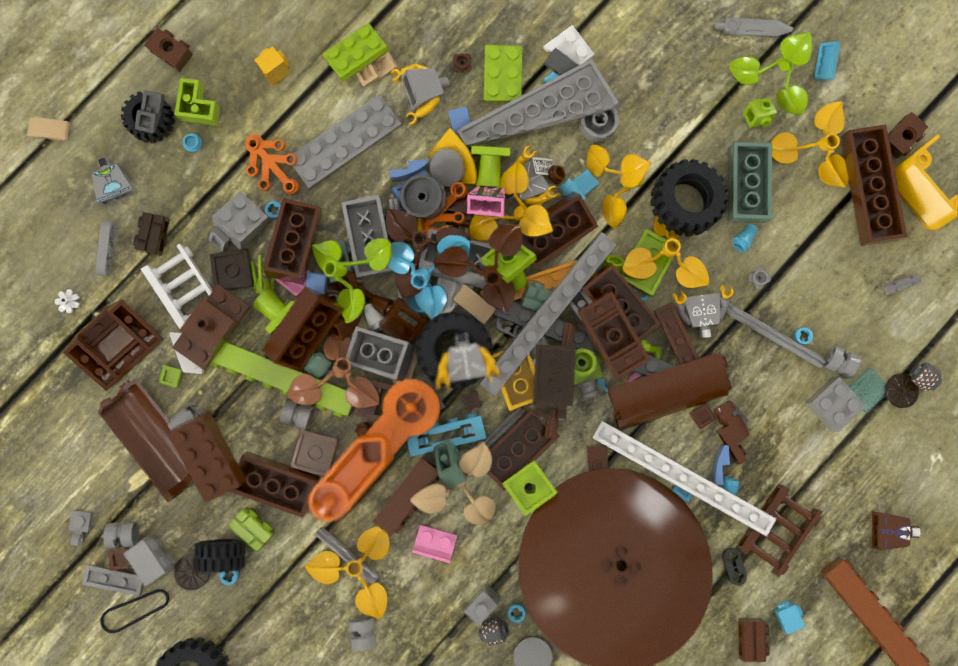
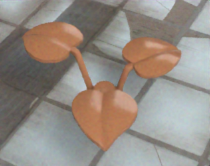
M329 336L326 340L323 353L328 360H336L332 371L320 383L317 384L316 379L311 375L301 374L292 381L287 392L288 398L293 402L306 406L313 405L322 397L319 387L331 376L335 375L338 378L346 376L350 387L346 390L345 396L351 406L355 408H368L379 404L377 390L368 379L357 377L353 383L351 382V374L348 372L351 368V363L346 359L351 343L349 336L344 340Z

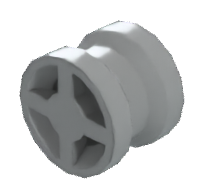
M596 380L578 384V388L582 392L580 395L581 399L600 395L599 390L596 389Z

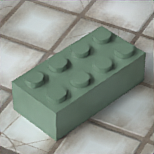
M733 142L728 148V222L767 223L772 219V143Z

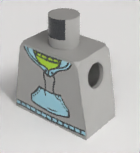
M102 158L97 161L100 170L92 173L97 203L105 207L137 194V190L120 165H111L109 158Z
M486 583L461 610L476 625H480L498 606L501 596Z

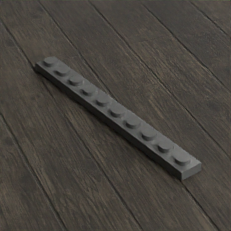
M513 302L508 312L497 308L494 316L524 327L536 311ZM556 319L544 336L562 342L566 322ZM576 327L573 346H576V349H588L596 357L600 358L586 331ZM649 356L651 360L633 371L647 376L675 366Z

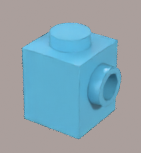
M783 601L778 603V607L773 609L781 630L787 635L805 627L801 618L804 615L799 605L796 606L791 601Z

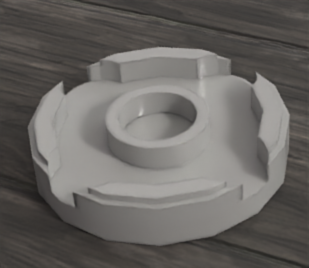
M452 148L436 151L431 158L430 171L433 178L446 187H451L454 183L461 182L466 169L463 164V157Z
M537 636L525 637L519 641L514 649L513 656L515 666H550L553 657L548 643Z

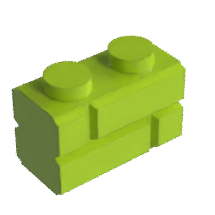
M246 507L240 511L227 527L257 553L275 533L272 531L273 526L267 521L262 522L258 518L259 514L253 508L248 509Z

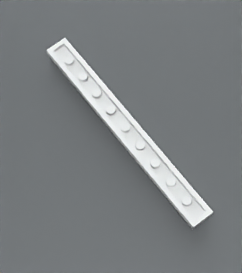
M603 421L593 436V439L765 536L768 535L776 521V518Z

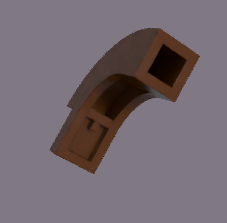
M347 270V273L341 279L352 285L353 289H361L366 301L364 284L356 282L354 273ZM338 281L341 291L348 289L347 286ZM364 309L359 317L350 323H346L344 317L340 314L328 331L329 335L340 340L346 339L359 324Z

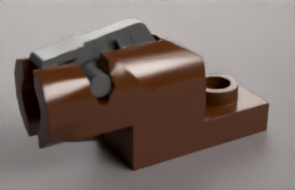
M726 401L714 409L720 425L723 424L721 428L716 430V433L724 445H729V453L735 463L742 464L747 461L745 458L746 452L737 443L749 436L746 426L748 419L733 402Z

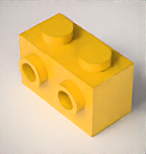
M273 46L264 49L260 56L254 59L272 86L291 74L288 69L290 64L281 50L276 51Z

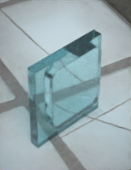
M868 368L849 386L865 403L866 407L862 409L865 413H868L886 396V383L872 368Z

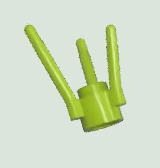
M259 254L258 279L254 261L250 262L255 294H261L270 288L275 290V280L273 278L270 283L269 279H263L262 255Z

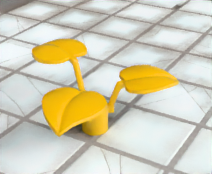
M841 101L829 103L820 108L815 114L814 124L816 128L823 130L822 134L825 135L818 142L797 147L796 137L788 132L778 134L771 141L772 158L782 164L795 162L798 159L797 150L819 146L822 151H828L825 157L826 161L822 162L818 168L820 179L830 186L847 187L848 173L844 158L839 154L830 157L834 153V149L840 144L837 134L843 130L845 125Z
M591 145L587 152L586 165L594 177L602 176L604 171L622 175L621 184L625 188L615 193L614 196L607 195L602 203V213L606 222L612 228L617 229L623 222L627 212L626 203L619 195L643 184L651 162L636 154H628L622 161V171L608 169L606 167L610 162L608 152L599 145Z
M519 162L513 164L505 171L500 182L501 188H505V194H513L520 206L515 208L514 216L499 217L475 214L469 228L471 239L478 241L489 240L491 233L498 228L496 219L519 220L521 232L531 237L542 236L553 231L547 210L537 204L527 208L517 195V193L522 194L526 192L529 185L528 173Z
M656 216L653 223L654 232L661 237L666 236V240H668L664 244L662 251L652 257L649 250L642 247L635 248L629 252L622 267L623 272L628 276L636 279H646L651 277L657 270V266L653 261L662 255L667 257L676 256L678 264L681 266L676 270V279L681 286L697 288L709 284L707 269L698 258L688 256L683 263L681 262V253H679L681 244L677 239H673L678 238L679 235H675L674 230L667 231L665 224L660 225L657 221L659 219L658 216Z
M373 527L362 533L357 541V549L365 554L358 561H350L346 567H339L340 558L332 551H323L305 564L308 573L315 580L323 584L336 582L339 579V571H347L348 575L357 577L365 587L356 595L355 603L358 610L376 619H381L384 615L388 602L385 588L379 583H373L368 587L361 576L364 570L362 562L367 556L372 560H380L389 552L390 541L388 534L380 527Z

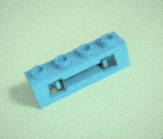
M477 413L465 415L466 419L458 421V417L446 420L447 424L439 425V422H436L430 430L419 434L429 433V435L458 429L461 425L471 423L472 426L463 428L464 435L475 433V436L467 438L460 436L447 440H451L457 446L486 439L482 418L477 416ZM419 435L410 436L407 443L410 456H416L434 451V446L446 440L432 443V446L420 449L421 445L429 444L428 437L419 439Z

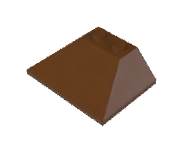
M120 299L107 306L83 327L63 350V353L107 391L163 341L164 338L128 304Z

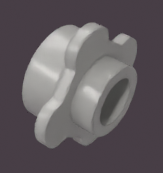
M757 267L753 274L748 275V280L752 281L755 288L760 290L764 284L771 281V277L764 271L763 267Z

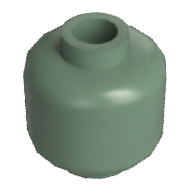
M321 352L313 353L305 365L304 371L316 379L325 378L332 371L330 369L332 362Z

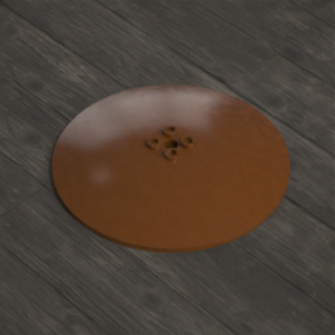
M598 469L581 473L564 481L555 488L557 491L556 495L533 511L520 543L518 575L522 596L529 614L536 626L552 645L568 657L586 666H653L664 661L681 649L693 636L706 613L710 601L713 579L712 560L708 542L700 523L687 504L675 492L656 479L638 472L624 469ZM619 560L623 561L626 565L623 572L618 571L616 568V563Z

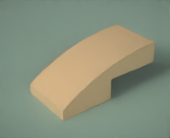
M387 52L358 71L356 75L362 86L366 87L387 76L393 69H398V66L390 52Z
M30 118L27 136L67 141L70 122L47 118Z
M465 284L453 297L455 302L483 324L487 322L496 310Z

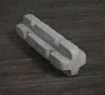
M914 274L884 285L883 290L886 295H890L912 285H917L922 280L919 274Z

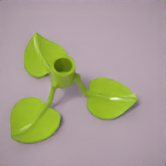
M808 31L786 37L780 45V51L783 55L781 59H777L763 69H759L760 62L750 56L734 59L729 64V69L739 83L753 85L759 80V73L779 65L782 71L788 72L785 89L779 90L776 95L779 106L791 114H804L809 100L808 94L801 86L792 85L789 87V81L793 72V66L805 65L811 58L813 49L811 33Z
M378 238L370 241L364 249V254L368 259L354 262H338L342 257V250L336 241L329 240L312 245L316 261L325 275L335 277L336 281L348 287V289L342 290L337 298V303L344 309L341 314L346 323L354 321L362 313L365 306V297L361 289H353L352 285L341 279V277L347 273V266L369 263L370 267L375 271L384 270L389 265L392 254V245L387 239Z

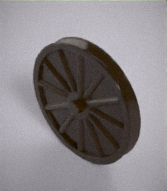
M904 373L895 374L888 380L886 396L892 405L898 408H907L917 401L919 388L911 381L910 375Z
M193 554L181 558L174 569V577L177 584L186 590L201 588L206 584L210 576V572H200L194 569Z

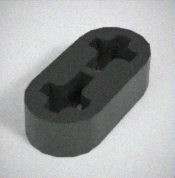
M727 548L722 553L727 577L732 584L737 586L743 585L747 580V574L741 554L736 549ZM730 552L736 555V557L733 558L735 565L732 564V561L727 560V557L730 556ZM735 568L739 574H742L739 577V581L733 578L735 576Z

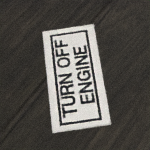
M532 157L535 173L549 175L548 169L555 165L554 159Z

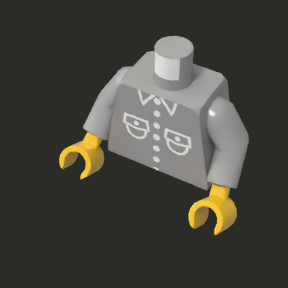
M724 285L720 287L721 296L720 293L686 297L685 293L681 291V296L677 298L675 293L672 294L673 299L676 301L675 307L681 321L689 329L699 328L700 339L712 337L710 326L718 325L723 320L728 309L730 297L734 293L731 285L728 291H725Z

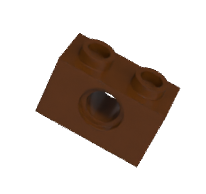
M157 27L144 46L159 59L178 72H181L193 55L189 50L190 46L182 40L179 42L175 40V36L168 30L162 31ZM169 46H173L171 51H166Z
M913 112L904 116L888 134L891 153L896 159L902 155H908L913 149V143L915 141L918 143L926 135L924 131L928 126ZM903 133L907 135L908 140L904 139Z

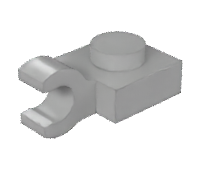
M71 511L69 530L74 531L71 537L70 545H83L84 532L91 531L92 512Z

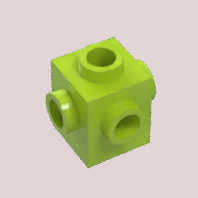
M758 98L749 102L743 112L750 128L770 125L777 114L770 98Z

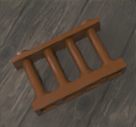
M781 484L776 486L761 511L776 518V522L795 534L790 544L771 531L765 536L749 527L736 546L742 553L747 555L748 552H753L774 567L771 573L778 577L787 572L789 562L812 527L820 522V515L822 514V511L814 508L810 512L789 498L787 493L790 489ZM780 504H786L806 518L800 528L778 513L777 508ZM763 535L785 551L779 561L756 545L755 541L759 536Z

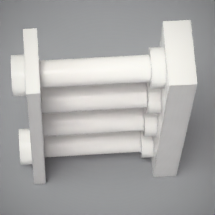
M178 244L177 248L181 253L158 268L146 265L141 271L180 329L190 316L182 313L180 310L182 306L204 291L210 296L213 289L193 260L192 256L194 254L190 248ZM185 259L191 269L168 284H163L160 279L162 274ZM196 275L201 285L178 300L173 299L170 294L172 290Z

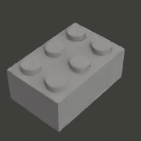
M356 326L346 359L350 361L353 367L397 381L405 380L415 345Z

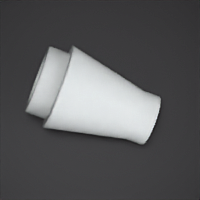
M371 303L366 305L364 314L370 330L380 332L383 328L379 326V323L384 317Z

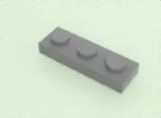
M91 564L86 565L82 585L137 596L142 595L144 586L136 573L121 570L110 571V568Z

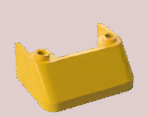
M938 134L924 142L894 167L900 198L921 223L931 231L942 228L958 217V195L948 199L925 172V169L932 163V156L926 148L940 138Z

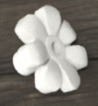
M67 289L66 293L60 291L58 293L60 299H55V304L60 305L58 308L60 312L66 311L70 314L74 312L73 307L76 309L80 307V303L76 302L80 297L78 294H74V291L71 289Z

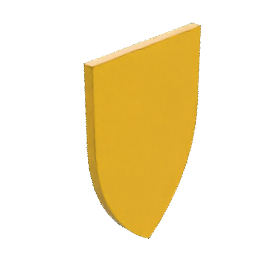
M449 128L428 155L432 158L436 151L447 148L458 151L464 159L463 164L466 169L461 183L475 184L477 182V171L472 154L454 131Z

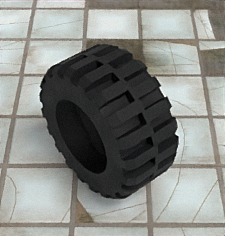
M685 159L679 163L671 164L656 180L651 190V196L653 197L650 200V204L655 207L652 212L654 216L659 217L657 221L660 225L665 224L667 231L674 230L675 235L681 236L685 233L686 237H692L694 234L700 235L704 231L709 230L721 219L722 214L726 211L727 206L725 204L728 202L729 196L725 195L728 189L727 185L722 183L724 181L722 175L718 176L716 174L717 170L714 167L711 169L706 162L700 164L698 160L692 159L688 162ZM679 184H687L696 188L703 198V210L694 213L683 209L675 199L674 187Z
M448 312V314H441L433 321L431 320L426 328L422 330L417 343V357L421 369L436 384L440 364L437 357V345L441 338L448 333H467L473 344H478V347H484L493 357V343L490 333L477 318L462 312ZM482 377L449 382V388H466L478 382ZM440 384V386L447 388V384Z
M188 638L176 643L165 651L157 660L156 666H179L184 661L196 662L201 666H228L229 658L227 655L223 656L221 653L223 649L220 646L215 648V642L211 640L204 642V638H197L196 640Z

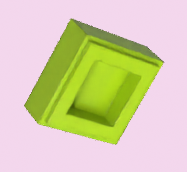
M163 365L159 384L179 388L183 374L182 369Z

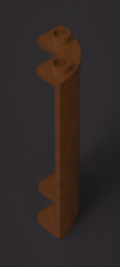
M718 352L608 388L607 393L614 409L612 414L618 430L622 431L728 396L729 390L732 387L726 372L728 367L726 358L722 357L721 353Z
M137 378L131 382L129 380L120 385L117 396L112 399L108 397L100 403L99 415L167 502L173 500L193 483L191 476L167 434L170 431L168 427L170 420Z

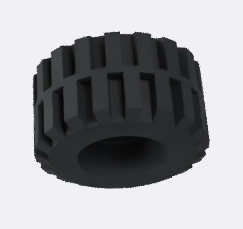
M139 91L136 92V96L133 94L129 96L131 99L129 101L126 100L124 102L126 106L121 109L124 113L121 114V119L124 121L122 123L127 128L126 130L135 138L145 143H148V141L156 143V140L160 142L163 140V136L168 137V131L173 130L171 124H175V119L173 118L175 115L170 105L164 100L155 133H149L135 129L137 110H141L143 93Z
M214 539L200 541L195 544L194 569L200 572H230L245 567L244 541L237 539Z

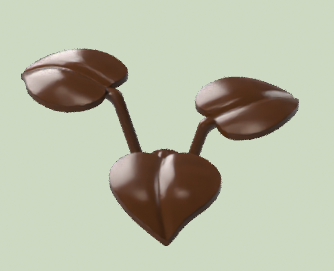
M388 209L386 228L390 238L396 242H404L408 237L412 239L413 246L416 249L415 271L418 270L419 253L425 250L429 243L438 246L441 239L449 235H459L471 241V236L457 228L446 227L436 233L437 242H434L431 238H428L425 232L417 231L418 221L415 216L410 215L407 211ZM411 266L406 274H395V284L403 298L413 297L424 289H418L412 285L411 278L413 275H411Z
M506 224L496 228L491 233L489 245L496 250L494 265L486 266L483 271L472 263L466 262L468 254L459 246L448 247L435 258V267L449 277L457 278L465 275L466 266L478 272L487 283L483 289L484 300L489 305L508 312L513 303L515 289L512 281L507 283L501 278L498 271L499 252L503 256H512L520 250L522 245L521 226Z

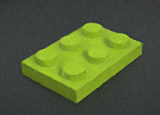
M367 23L322 55L340 80L344 82L387 53L389 49L371 25Z
M485 45L484 102L509 103L521 96L522 46Z
M645 229L635 248H645L654 257L662 251L664 244L668 240ZM662 255L653 261L657 266V270L649 278H632L625 274L623 270L621 275L630 286L652 297L674 257Z

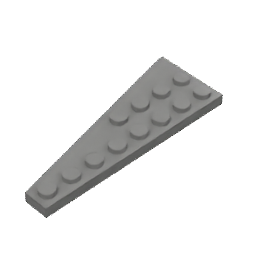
M590 59L463 126L457 132L466 147L470 148L619 107V102L594 61Z

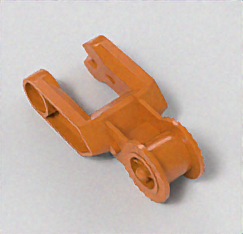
M408 379L396 383L389 389L383 401V414L366 434H362L354 441L312 490L309 497V506L315 517L322 521H333L353 508L394 460L395 454L410 436L425 433L436 424L441 406L439 397L432 387L422 381Z

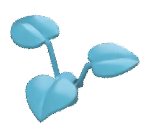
M449 235L438 243L437 250L439 253L448 247L459 246L467 252L469 257L470 241L465 237ZM403 242L392 243V254L388 267L396 273L406 274L411 266V275H413L411 278L412 285L418 289L424 288L419 294L415 295L418 306L431 319L438 316L446 305L447 293L442 286H432L431 283H428L430 273L436 268L433 264L428 270L420 268L415 271V265L412 263L415 257L413 249Z

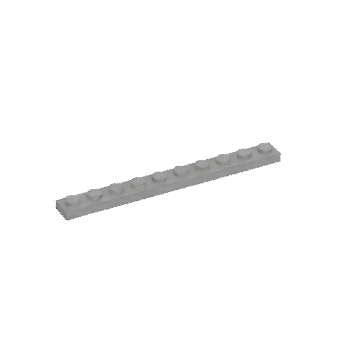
M603 232L599 233L497 359L495 364L500 371L501 378L499 379L498 375L494 374L491 376L492 381H489L488 376H484L479 382L480 385L495 396L617 244Z

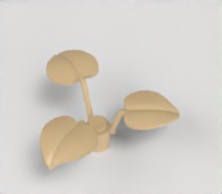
M484 442L467 451L461 457L459 462L460 469L466 476L470 477L473 474L475 477H482L490 470L492 457ZM465 482L457 485L456 487L464 489L471 502L463 509L465 518L470 523L477 525L488 523L496 510L494 500L484 495L479 496L474 501L465 486ZM432 484L417 492L410 500L425 513H437L445 507V497L449 496L450 488L447 487L445 489L442 484Z

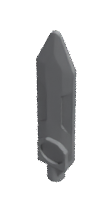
M725 18L724 22H715L714 29L723 30V34L778 37L793 31L791 26L778 20Z

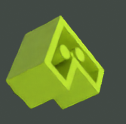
M180 78L174 115L182 122L218 126L220 107L215 101L203 100L205 87L199 80Z

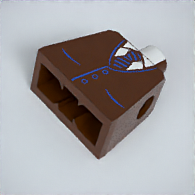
M872 511L873 549L889 550L909 547L910 538L920 537L919 526H910V518Z

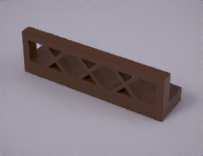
M670 302L655 309L654 312L661 323L679 364L699 359L673 303Z

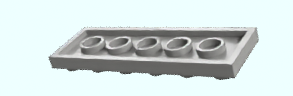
M379 94L293 153L298 157V162L292 166L310 190L397 130L402 124L381 94ZM293 156L289 158L290 163L294 161Z

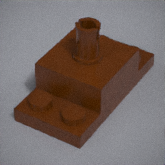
M217 284L207 300L201 299L179 331L182 334L172 348L201 369L206 370L251 307Z
M609 291L577 311L585 325L583 326L601 360L606 362L616 380L651 360L613 291Z

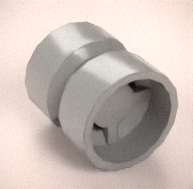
M834 345L825 357L824 367L833 372L838 370L839 375L850 379L858 370L861 357L852 352L846 353L845 349Z
M287 399L280 415V422L287 425L295 423L297 428L306 431L310 425L314 407L309 405L299 406V404Z
M136 521L124 522L122 525L120 523H107L105 525L104 544L107 549L120 548L121 545L124 548H128L138 544L139 527Z
M361 617L348 622L349 632L353 634L350 638L352 650H367L377 646L376 634L372 632L375 629L374 617Z

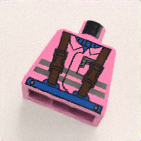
M477 186L467 196V213L504 217L505 188Z

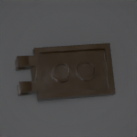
M536 344L533 404H538V419H547V408L558 409V420L566 421L567 406L573 407L576 346Z

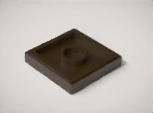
M248 248L210 254L214 288L217 284L227 291L254 287Z

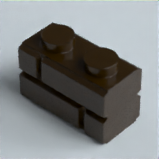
M143 212V216H140L138 219L139 233L134 237L133 244L136 246L135 250L162 256L170 219L165 216Z

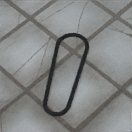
M158 589L107 609L101 616V627L107 633H118L167 606L169 595L166 591ZM158 592L165 594V604L114 631L104 626V616L108 612Z

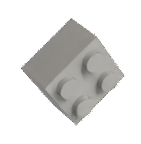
M242 192L237 193L212 216L213 225L226 234L230 241L240 250L268 226V216Z
M840 377L831 378L804 403L831 432H839L866 407L865 403Z
M155 535L140 541L123 553L145 587L175 569L174 558L171 554H167L163 548V541Z

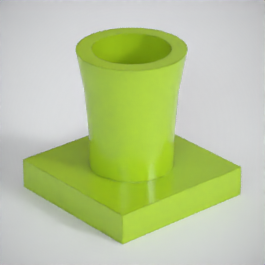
M472 146V156H480L475 186L501 187V157L509 158L510 148Z
M523 245L512 256H503L499 252V274L507 283L512 281L515 291L522 289L526 285L527 276L523 270L537 260L536 254ZM491 249L481 258L485 266L494 265L495 249Z
M270 288L257 297L253 308L272 321L265 330L273 335L294 304V301L291 300L286 306L275 291Z
M576 349L574 385L603 378L598 357L588 349ZM580 359L585 362L583 367L578 365Z
M535 460L502 483L525 516L557 494V491ZM527 483L532 484L533 487L531 490L525 489V485Z

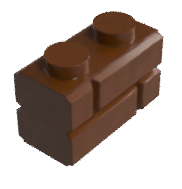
M739 618V659L743 662H766V656L770 654L769 645L766 644V636H769L768 624L761 618Z

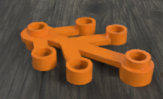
M256 134L248 136L245 146L250 152V165L246 168V173L253 177L259 174V168L257 167L259 155L262 158V179L258 182L259 189L268 191L271 188V169L283 183V189L287 194L293 195L298 193L300 190L299 182L289 179L276 164L287 163L288 165H296L298 157L291 153L287 155H270L264 149L274 148L277 151H283L286 148V143L280 139L263 141L262 137ZM255 140L256 146L252 147V142ZM281 142L282 146L278 149L277 143ZM291 156L294 158L292 163L289 162ZM252 167L255 169L254 174H251L250 171ZM263 182H266V183H267V187H266V188H263V186H262ZM289 183L292 184V189H291V190L288 189V184H289Z
M456 182L451 186V195L447 198L446 207L438 217L427 219L426 221L421 219L423 232L428 235L429 229L439 231L442 228L449 227L445 225L441 228H430L435 222H456L457 224L465 222L466 216L461 212L444 214L457 199L466 196L467 187L464 184ZM462 188L463 192L458 194V190ZM462 215V219L457 221V217Z

